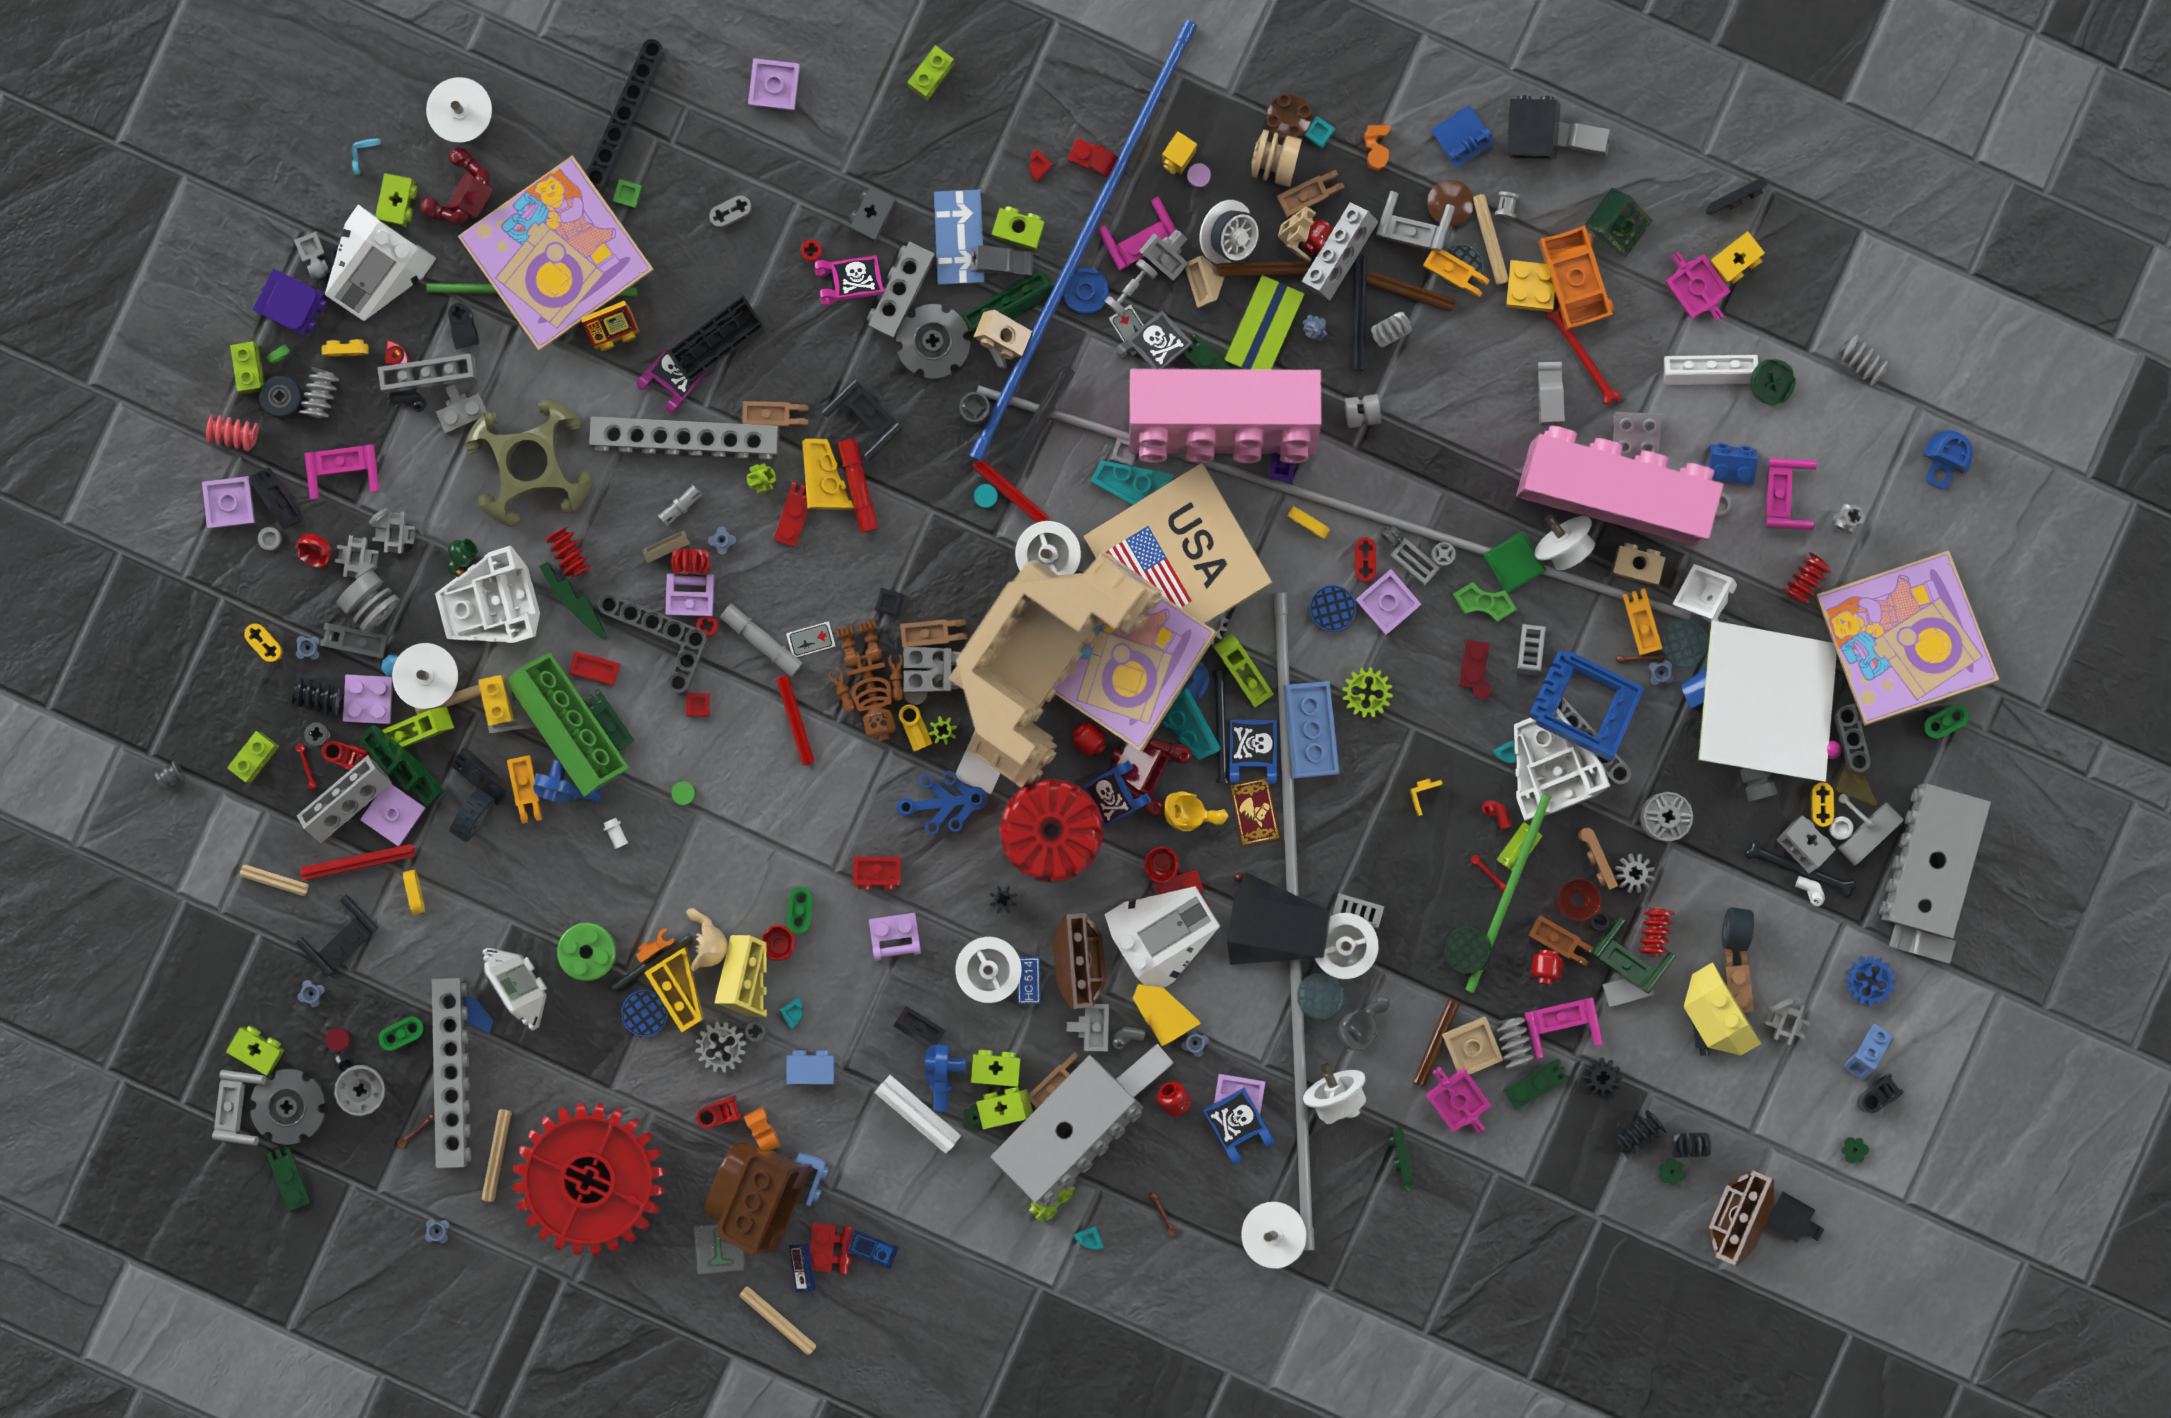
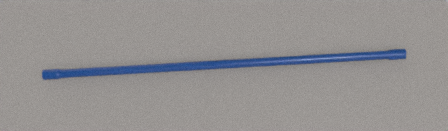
M1189 20L1184 21L1176 37V42L1032 330L1024 353L1018 358L981 435L977 438L969 454L973 459L982 462L1011 398L1186 46L1189 44L1197 28L1195 23Z

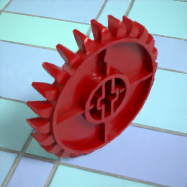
M579 1103L576 1108V1115L573 1118L566 1107L560 1108L558 1113L560 1123L556 1124L550 1117L545 1116L542 1119V1125L546 1132L541 1134L539 1131L532 1129L528 1133L530 1140L535 1144L533 1148L528 1146L519 1147V1153L527 1161L526 1164L521 1163L513 1166L514 1172L524 1176V1181L514 1184L513 1190L525 1193L526 1198L517 1204V1208L519 1210H531L532 1214L526 1220V1224L529 1227L538 1223L543 1226L539 1233L541 1240H545L552 1234L556 1236L555 1248L557 1250H561L567 1242H572L573 1254L579 1256L583 1251L584 1244H589L591 1253L594 1256H599L602 1248L601 1243L606 1242L608 1248L615 1252L619 1250L618 1236L621 1235L628 1242L636 1240L635 1233L631 1228L633 1225L641 1229L649 1228L650 1223L642 1215L644 1211L657 1213L660 1210V1207L649 1199L650 1196L661 1195L666 1190V1188L653 1183V1178L665 1174L666 1169L663 1167H651L650 1163L661 1155V1149L645 1150L644 1146L650 1141L653 1134L647 1132L636 1137L633 1133L638 1127L639 1119L635 1118L626 1125L620 1124L623 1116V1109L621 1108L615 1110L609 1118H605L604 1103H599L595 1107L593 1115H588L585 1103ZM582 1157L595 1158L594 1162L587 1166L576 1162V1160ZM601 1162L606 1165L610 1176L603 1174L604 1168L599 1165ZM571 1169H573L586 1175L590 1173L592 1170L593 1172H595L593 1179L605 1183L610 1187L608 1189L597 1183H593L588 1187L585 1185L587 1181L586 1178H583L570 1171ZM570 1181L577 1184L576 1189L581 1194L577 1195L574 1192L573 1188L571 1187ZM592 1192L604 1196V1198L594 1201L585 1199L586 1195Z

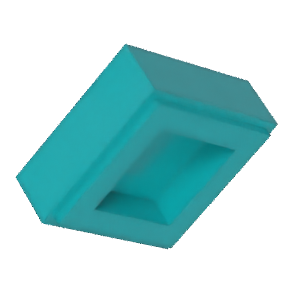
M1316 116L1310 128L1303 136L1322 149L1334 133L1335 128Z

